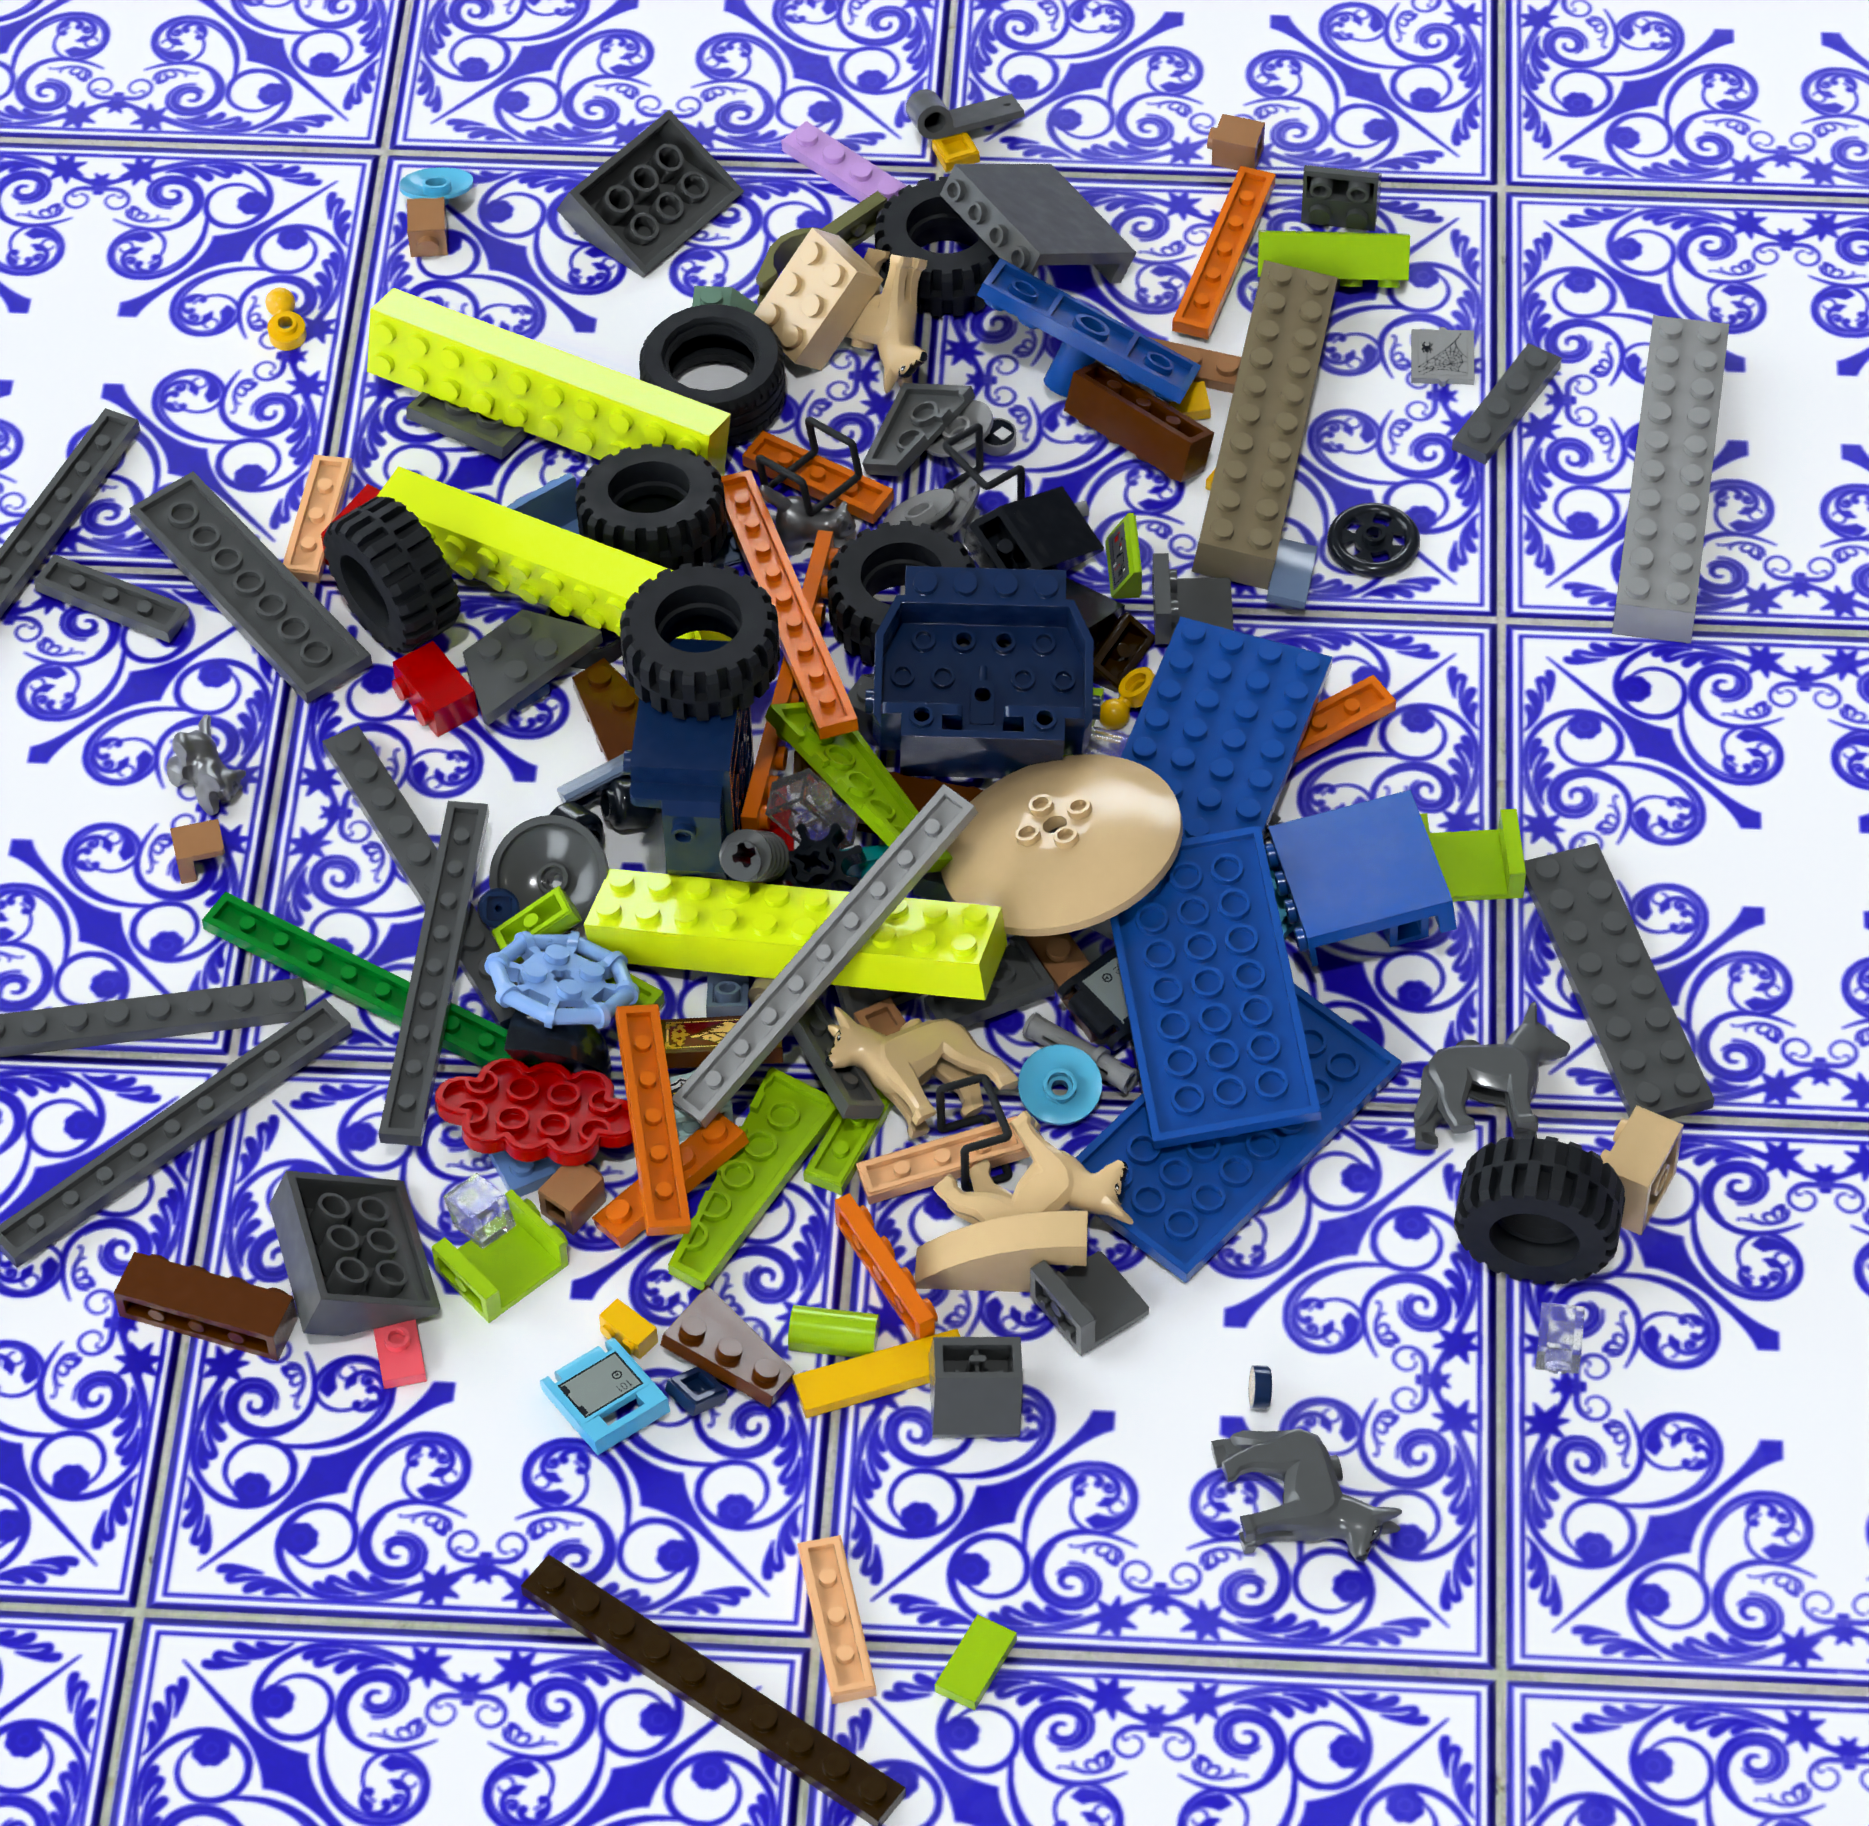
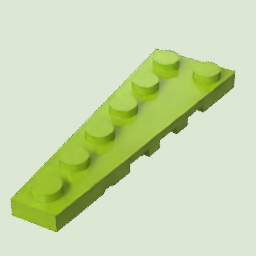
M804 702L772 704L769 706L765 718L776 729L777 736L781 740L788 742L889 847L919 812L859 731L820 740ZM947 849L927 873L940 872L953 859Z
M772 1066L767 1071L749 1106L750 1112L743 1125L739 1126L745 1132L749 1143L717 1169V1176L710 1189L705 1191L698 1205V1211L691 1219L689 1234H683L668 1263L670 1275L701 1291L707 1285H711L831 1126L839 1112L828 1094Z

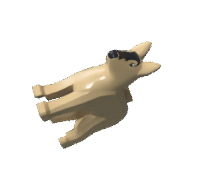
M868 248L864 260L879 274L882 263L889 259L890 252ZM891 254L889 271L882 294H880L879 287L845 336L852 338L851 346L873 350L874 344L877 345L880 359L884 366L883 386L885 393L891 391L896 381L900 388L903 383H912V374L919 366L926 362L928 357L924 349L914 345L918 284L921 272L926 269L928 260Z
M834 1007L839 1025H828V1031L834 1037L832 1049L826 1058V1065L833 1069L848 1066L859 1067L868 1076L873 1085L900 1110L908 1124L907 1133L911 1139L926 1135L930 1129L925 1120L937 1113L921 1087L933 1075L946 1084L974 1075L985 1074L995 1083L999 1091L1003 1089L1013 1090L1018 1086L1019 1080L1016 1074L1000 1058L983 1050L961 1024L946 1018L922 1022L920 1018H915L905 1023L900 1031L886 1036L857 1024L842 1009ZM980 1083L953 1090L958 1094L962 1103L960 1114L963 1119L975 1116L981 1112L984 1104Z
M1026 1110L1013 1119L1010 1125L1024 1144L1033 1163L1017 1183L1013 1194L994 1183L990 1175L992 1166L987 1159L978 1162L969 1169L974 1192H963L951 1174L944 1177L933 1187L937 1195L947 1203V1207L956 1216L970 1224L1026 1213L1074 1210L1088 1211L1090 1214L1108 1215L1129 1225L1133 1224V1219L1121 1207L1128 1171L1127 1163L1117 1160L1106 1165L1099 1172H1089L1074 1156L1066 1151L1058 1150L1048 1143L1040 1133L1041 1125Z

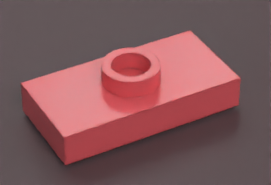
M416 1319L373 1329L384 1389L427 1381Z

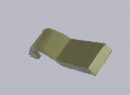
M876 191L822 229H816L840 236L853 249L874 235L876 218L884 208L887 198ZM812 227L795 229L786 233L770 246L756 277V284L759 285L758 305L763 301L778 275L786 267Z

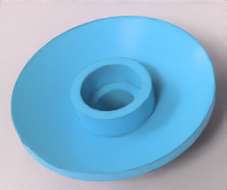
M427 168L412 172L403 177L399 187L400 192L409 198L444 197L445 205H447L449 199L463 195L473 187V177L470 173L456 168Z
M1063 1044L1046 1046L1034 1052L1022 1066L1018 1079L1019 1096L1024 1107L1032 1116L1051 1125L1064 1126L1083 1120L1095 1109L1102 1092V1078L1094 1060L1084 1051ZM1057 1084H1061L1068 1091L1066 1094L1058 1096L1053 1093L1052 1088Z

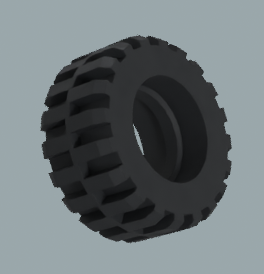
M939 177L937 181H930L928 178L918 181L917 186L912 187L908 185L898 192V197L893 195L884 204V208L876 218V226L874 228L875 249L890 252L889 259L882 263L879 275L884 279L881 286L884 288L891 254L928 260L927 267L921 272L919 279L917 313L929 312L932 317L943 318V314H953V317L964 316L966 311L972 310L975 313L983 310L986 303L984 299L977 296V293L986 277L1000 259L940 195L948 177ZM937 241H957L971 246L955 253H935L921 248Z
M644 444L641 445V448L631 449V447L624 448L617 455L609 454L603 457L599 465L594 464L586 472L577 487L575 503L579 535L665 568H670L673 571L678 570L681 564L692 563V567L703 566V562L709 563L712 560V556L715 557L723 546V542L727 538V515L724 484L721 480V475L708 460L701 455L696 457L692 450L686 448L677 450L673 445L662 444V447Z
M374 497L328 526L323 539V545L326 547L324 550L325 558L329 561L330 566L328 568L337 582L336 586L340 594L344 596L348 603L347 606L358 617L359 623L363 628L368 630L378 643H383L384 648L397 653H408L443 633L456 623L460 614L461 599L457 596L459 592L458 586L452 578L453 573L449 564L445 562L442 556L443 552L435 544L427 528L420 524L419 518L413 512H409L404 504L395 502L394 498Z
M900 521V525H890L889 522L878 524L875 530L871 531L867 528L859 532L856 540L851 538L841 547V552L834 556L830 564L831 570L828 572L827 588L829 620L833 626V633L839 642L844 643V648L855 657L860 654L861 661L874 666L875 634L891 605L883 603L873 596L887 588L905 586L906 566L976 568L973 559L968 555V550L959 541L954 542L952 535L942 529L940 532H936L932 525L921 523V526L912 525L911 521Z
M703 562V566L692 567V563L681 564L678 570L671 571L668 568L659 572L657 579L654 581L649 578L638 587L639 593L634 592L626 602V610L622 613L620 620V637L625 676L629 685L635 689V694L645 703L651 701V707L663 714L670 711L674 718L686 720L687 716L697 717V721H709V716L715 715L725 718L733 715V710L740 708L742 711L754 703V696L757 698L762 697L770 688L769 682L771 683L776 678L779 670L778 662L780 661L776 607L772 604L768 592L762 587L758 588V582L747 574L741 577L737 569L726 565L724 569L716 568L715 563ZM693 631H714L732 639L729 643L718 649L700 653L682 651L669 645L675 638Z
M1522 1135L1520 1139H1513L1511 1136L1501 1138L1496 1145L1491 1142L1483 1146L1466 1162L1455 1211L1454 1228L1459 1241L1466 1251L1469 1250L1472 1258L1478 1263L1485 1262L1488 1269L1498 1274L1504 1272L1509 1274L1512 1279L1519 1281L1522 1278L1533 1280V1283L1545 1284L1546 1281L1565 1284L1574 1278L1580 1281L1588 1278L1592 1273L1596 1274L1603 1269L1617 1252L1625 1205V1189L1617 1173L1609 1163L1603 1164L1601 1156L1592 1150L1590 1152L1582 1150V1146L1571 1141L1569 1144L1559 1142L1558 1138L1546 1136V1139L1535 1138L1534 1135Z

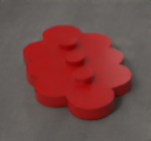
M501 1058L483 1066L478 1077L457 1076L447 1079L439 1085L435 1092V1107L439 1117L448 1123L462 1126V1138L465 1144L473 1151L479 1153L494 1154L505 1150L515 1160L522 1162H534L549 1157L557 1164L578 1166L592 1160L600 1147L621 1148L633 1143L627 1100L615 1098L614 1085L611 1079L600 1072L580 1071L571 1074L564 1066L553 1062H544L529 1068L521 1061Z

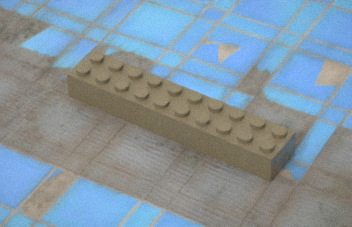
M1264 260L1191 572L1216 578L1227 577L1232 582L1268 590L1338 277Z

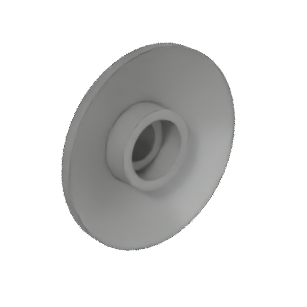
M972 400L926 449V452L937 457H950L943 449L944 441L976 423L981 424L983 427L984 440L993 425V414L990 408L981 401ZM975 433L951 447L958 454L969 451L976 446Z
M944 488L920 493L892 509L885 517L883 523L889 522L890 525H900V521H911L912 525L921 526V523L932 525L935 530L938 527L937 521L953 507L956 497L952 490Z

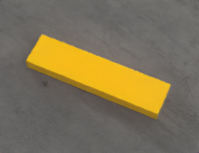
M958 1329L792 1375L793 1386L805 1418L930 1383L929 1352L933 1337H961Z

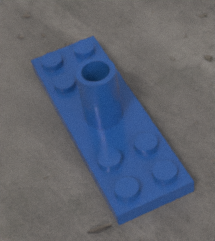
M1002 258L996 263L977 293V296L984 299V302L992 309L998 311L1005 310L1018 317L1019 322L1031 329H1040L1063 341L1043 380L1050 390L1060 396L1067 398L1074 371L1098 360L1117 370L1125 380L1135 384L1141 383L1152 389L1154 394L1160 399L1180 404L1201 368V365Z

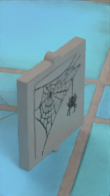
M1440 327L1439 330L1411 329V383L1439 384L1441 387L1446 386V384L1474 385V331L1447 330L1445 327Z

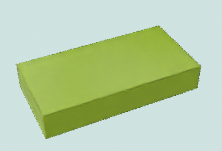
M977 1614L936 1681L935 1692L975 1711L1015 1645L1017 1632Z

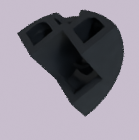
M515 1010L509 1024L504 1050L514 1060L521 1061L524 1064H540L544 1062L566 1064L573 1073L596 1071L603 1073L608 1078L611 1077V1062L607 1044L600 1030L593 1024L554 1025L550 1029L545 1028L543 1022Z

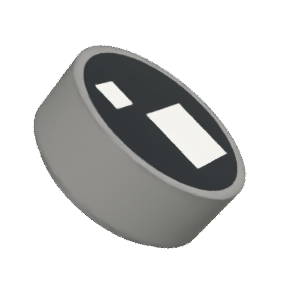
M993 418L992 428L983 440V451L994 456L1008 454L1016 446V428L1008 420Z

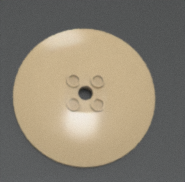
M1098 754L1064 756L1063 760L1034 764L1019 769L996 781L977 795L970 803L975 806L978 814L947 848L953 859L941 870L948 895L953 902L1002 907L1006 934L1050 936L1070 933L1099 924L1120 914L1136 904L1155 888L1171 868L1178 854L1183 835L1181 810L1175 794L1169 785L1158 774L1139 763L1120 757ZM1058 828L1054 833H1049L1053 829Z

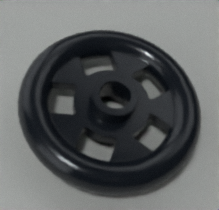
M1363 503L1344 510L1332 521L1327 534V545L1333 559L1347 571L1364 577H1385L1400 572L1413 562L1420 548V534L1414 521L1400 509L1383 503ZM1375 518L1387 520L1390 524L1385 526L1373 522ZM1354 522L1362 525L1355 533L1347 530V527ZM1393 535L1404 536L1405 544L1393 545ZM1352 543L1360 551L1353 556L1345 548ZM1385 553L1388 554L1389 560L1380 562L1373 561L1372 557L1380 556Z

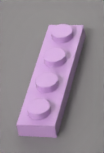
M805 121L781 140L783 152L860 202L876 191L886 197L888 201L893 195L898 197V192L906 187L905 184L808 121Z

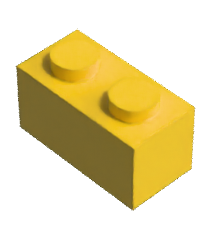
M618 1298L599 1315L601 1333L607 1339L614 1337L629 1355L633 1354L638 1359H641L658 1343L657 1328Z

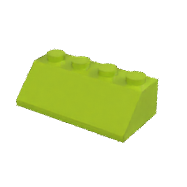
M1258 230V277L1261 275L1263 263L1266 260L1338 277L1340 279V286L1363 287V280H1378V287L1400 288V281H1409V234Z

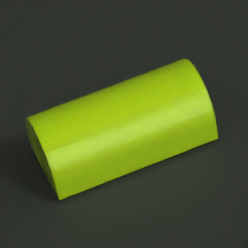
M557 886L493 929L492 933L500 950H502L514 941L515 935L519 932L564 934L580 923L582 918L568 895L560 886ZM520 956L514 962L519 964L523 961V958Z
M793 1305L789 1322L788 1350L854 1358L875 1352L880 1328V1314Z

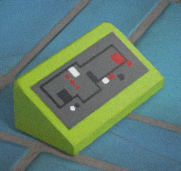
M1127 513L1105 541L1110 593L1113 599L1140 598V595H1142V568L1136 515L1134 513Z

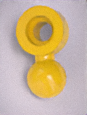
M278 287L272 289L267 294L265 300L268 312L273 315L267 326L269 340L279 350L290 351L297 349L305 342L307 333L303 318L293 312L295 297L286 288Z
M1139 667L1129 672L1119 684L1118 692L1121 696L1118 699L1112 698L1102 703L1099 721L1105 728L1110 730L1123 728L1129 721L1130 708L1142 707L1155 677L1150 668Z

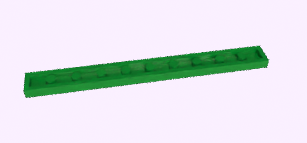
M227 892L220 897L202 919L204 930L401 1027L410 985L409 981ZM451 1002L443 1048L481 1067L501 1058L513 1059L504 1050L507 1029ZM525 1064V1065H527V1066L530 1068V1067H532V1066H534V1065H537V1064ZM560 1064L564 1066L566 1069H568V1066L566 1064Z

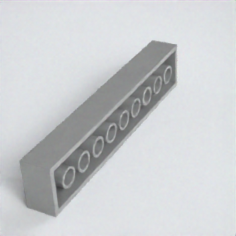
M1653 315L1612 634L1691 644L1729 324Z

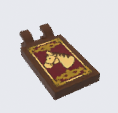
M742 1016L661 1019L668 1068L699 1067ZM783 1039L761 1064L783 1063Z

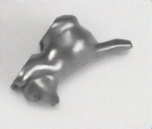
M766 485L759 487V491L764 499L777 507L776 529L788 555L801 554L805 544L815 543L818 530L833 531L834 548H840L841 552V547L847 542L845 537L855 531V520L848 512L846 501L834 509L823 508L816 515L808 516L805 512L802 496L786 497Z
M206 714L198 724L199 730L175 734L172 746L176 756L169 758L166 769L168 779L172 785L179 787L184 783H192L199 805L207 814L215 815L219 812L218 800L229 801L235 796V793L243 788L240 780L244 778L246 771L228 769L222 763L216 744L211 738V716Z

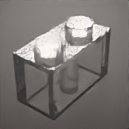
M810 768L772 782L765 814L799 844L801 842V838L796 830L798 824H805L810 834V839L817 841L824 839L829 834L833 823H838L845 835V839L838 845L837 849L841 850L854 845L859 816Z

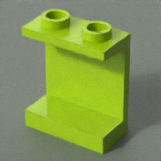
M1500 809L1499 826L1495 830L1430 833L1427 813L1420 814L1453 902L1523 898L1526 869L1517 809Z
M512 1189L505 1193L507 1213L457 1249L446 1237L431 1246L435 1270L488 1323L492 1322L569 1265L566 1248L568 1240L564 1233L556 1225L549 1226L541 1218V1214L535 1204L527 1198L522 1200Z

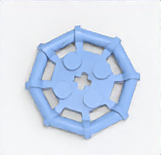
M573 930L570 934H531L528 931L519 932L515 935L514 941L499 952L491 953L484 965L496 989L495 999L502 1007H512L543 1022L544 1027L550 1029L554 1025L593 1024L597 1028L608 1026L611 1018L615 1016L616 1007L635 1004L640 994L639 987L632 981L627 968L628 958L621 951L612 952L581 937L580 932ZM520 956L525 961L522 964L514 962ZM613 977L616 984L606 983L605 980Z

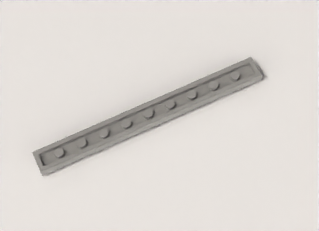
M943 784L673 1095V1103L706 1128L978 814L975 806Z

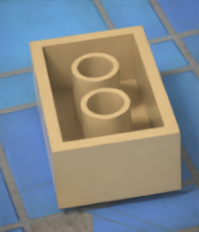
M812 227L754 312V315L773 329L781 342L783 352L795 364L822 371L884 279L840 236Z

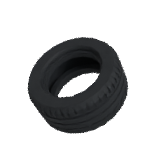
M722 304L686 308L672 314L659 323L647 336L641 348L639 357L640 380L731 414L727 447L738 445L754 438L772 424L782 409L785 401L786 386L784 353L781 342L767 323L748 311ZM710 362L735 364L749 372V376L744 381L730 388L711 391L689 388L675 379L684 370L697 364Z

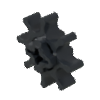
M801 823L796 826L801 842L796 849L789 851L790 860L787 870L777 880L765 883L851 891L859 880L857 877L847 876V870L853 865L865 863L867 858L860 845H856L846 851L837 849L838 845L845 839V835L838 823H833L829 834L824 839L817 841L810 839V834L805 824Z

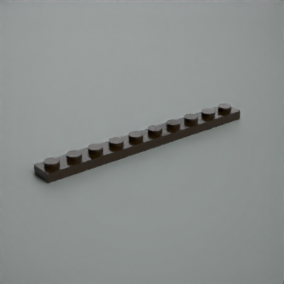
M548 1554L521 1585L522 1595L872 1826H882L906 1797V1788L551 1555Z

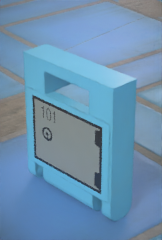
M614 1337L605 1341L608 1352L605 1353L600 1346H597L555 1371V1379L558 1382L554 1383L549 1376L540 1380V1386L544 1394L597 1456L670 1412L668 1398ZM637 1399V1409L609 1426L605 1423L604 1417Z

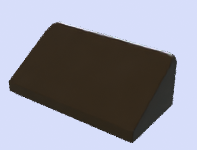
M1126 612L1116 620L1093 651V683L1116 693L1118 692L1121 680L1135 669L1155 640V635L1130 613Z

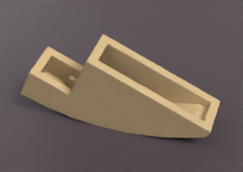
M1088 1211L1026 1213L975 1223L948 1232L917 1248L915 1267L917 1289L1030 1292V1268L1043 1260L1048 1265H1087Z

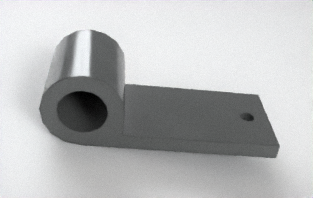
M923 89L914 92L906 103V113L919 133L928 139H940L1025 117L1024 109L1012 94L948 110L934 91Z

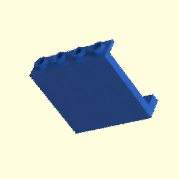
M1411 790L1268 827L1271 840L1270 844L1265 845L1270 869L1278 868V872H1274V877L1279 895L1288 896V899L1284 900V906L1289 924L1297 923L1298 927L1293 930L1299 952L1307 951L1312 967L1318 965L1315 947L1433 916H1435L1441 933L1457 929L1453 900Z

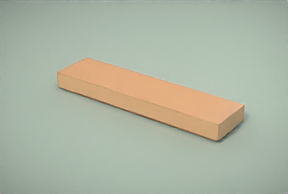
M314 455L283 561V564L299 581L321 582L326 564L321 533L341 512L353 469L352 458Z
M1017 1116L1007 1118L1012 1131V1137L1009 1141L969 1152V1169L984 1159H987L992 1168L1030 1157L1024 1144L1010 1125V1122ZM993 1122L856 1163L857 1173L868 1204H874L934 1186L949 1174L955 1179L961 1178V1148L966 1144L1003 1134L999 1122Z
M841 1535L797 1543L832 1704L877 1696Z

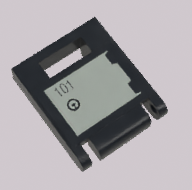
M1114 946L1065 981L1057 990V995L1062 1000L1072 996L1067 1007L1100 1040L1112 1033L1114 1028L1117 1030L1107 1041V1046L1112 1051H1116L1133 1039Z

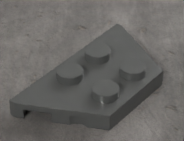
M522 609L463 651L464 664L471 679L472 688L475 690L483 722L488 726L603 643L602 632L593 627Z

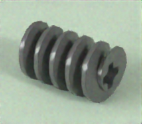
M736 830L726 837L719 851L720 865L724 872L732 879L746 882H773L783 876L790 860L789 850L784 840L773 832L762 830Z

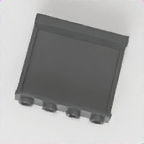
M955 164L940 193L943 199L999 258L1033 276L1039 265H1094L1110 283H1121L1137 253L1052 164Z

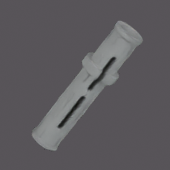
M1037 1012L1027 1019L1023 1027V1036L1034 1040L1044 1047L1063 1044L1084 1051L1098 1066L1102 1080L1125 1094L1134 1088L1139 1079V1070L1111 1056L1109 1049L1103 1046L1097 1048L1042 1017Z

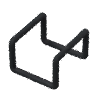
M807 417L805 425L811 447L808 453L787 469L763 455H757L755 461L761 485L774 489L787 478L796 482L800 486L806 514L814 516L862 478L863 472L857 445L853 439L813 417ZM815 427L849 446L855 474L812 507L805 479L794 472L813 459L819 451ZM765 466L779 473L769 483Z
M976 423L944 441V451L965 471V473L947 482L943 487L944 489H950L955 493L952 488L971 477L981 488L990 490L1017 475V500L1025 498V468L1022 465L1015 466L989 482H986L979 475L983 469V427L981 424ZM975 433L976 466L972 468L951 446Z
M978 1074L940 1085L936 1090L938 1131L944 1133L983 1122L984 1125L992 1123L988 1115L978 1114L945 1124L944 1093L980 1082L983 1083L1003 1131L1001 1135L969 1143L961 1148V1188L965 1192L974 1191L969 1179V1152L1007 1142L1012 1137V1131L990 1078L985 1074ZM1009 1163L1001 1165L1003 1174L992 1177L995 1184L1006 1182L1012 1178L1013 1173Z

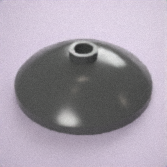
M539 816L519 824L500 842L491 861L489 886L490 889L503 888L511 891L518 899L520 911H522L553 890L552 880L556 875L561 874L563 881L560 887L571 899L582 918L580 923L564 933L568 934L572 930L575 931L584 925L602 883L607 878L609 870L608 861L599 840L582 824L563 816Z

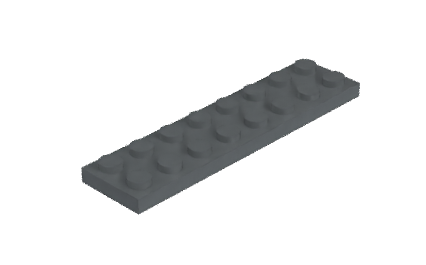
M194 471L129 508L131 519L307 704L372 665L371 654Z
M1598 843L1525 860V885L1628 1117L1631 1116L1636 1105L1669 1119L1712 1109L1714 1104L1712 1092Z

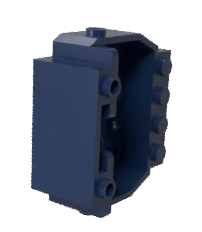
M906 566L905 595H896L875 634L874 689H866L865 713H873V738L880 750H900V775L1002 779L1030 765L1063 760V755H1082L1090 744L1092 720H1100L1101 696L1093 695L1094 640L1075 601L1066 599V570ZM966 639L970 641V645L963 647L958 645L957 641ZM1001 640H1006L1011 645L1002 648L997 643ZM979 694H985L989 697V700L980 702L975 697Z
M675 638L669 645L682 651L700 653L718 649L730 641ZM639 698L632 750H625L623 773L631 777L630 801L634 806L662 809L666 874L739 881L732 879L724 872L720 865L719 851L721 844L728 835L736 830H742L741 813L754 768L750 706L742 711L740 708L733 710V715L725 718L715 715L709 716V721H697V717L687 716V719L683 720L674 718L670 711L663 714L651 707V701L645 703Z

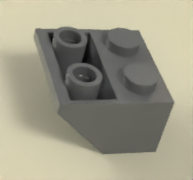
M1305 165L1301 223L1375 231L1381 195L1382 173Z
M933 1337L929 1352L932 1438L1019 1437L1023 1384L1021 1337Z

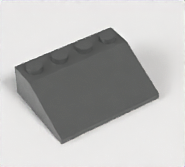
M668 110L574 187L556 210L583 239L643 278L741 196L744 190L678 118Z
M298 1171L285 1172L269 1203L304 1334L347 1336L438 1314L440 1304L404 1181Z

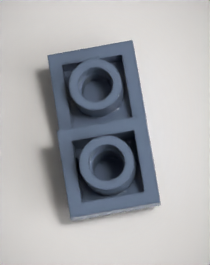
M1280 538L1266 601L1274 602L1277 606L1285 609H1305L1318 546Z
M707 972L706 1017L744 1015L749 1009L748 992L750 976Z

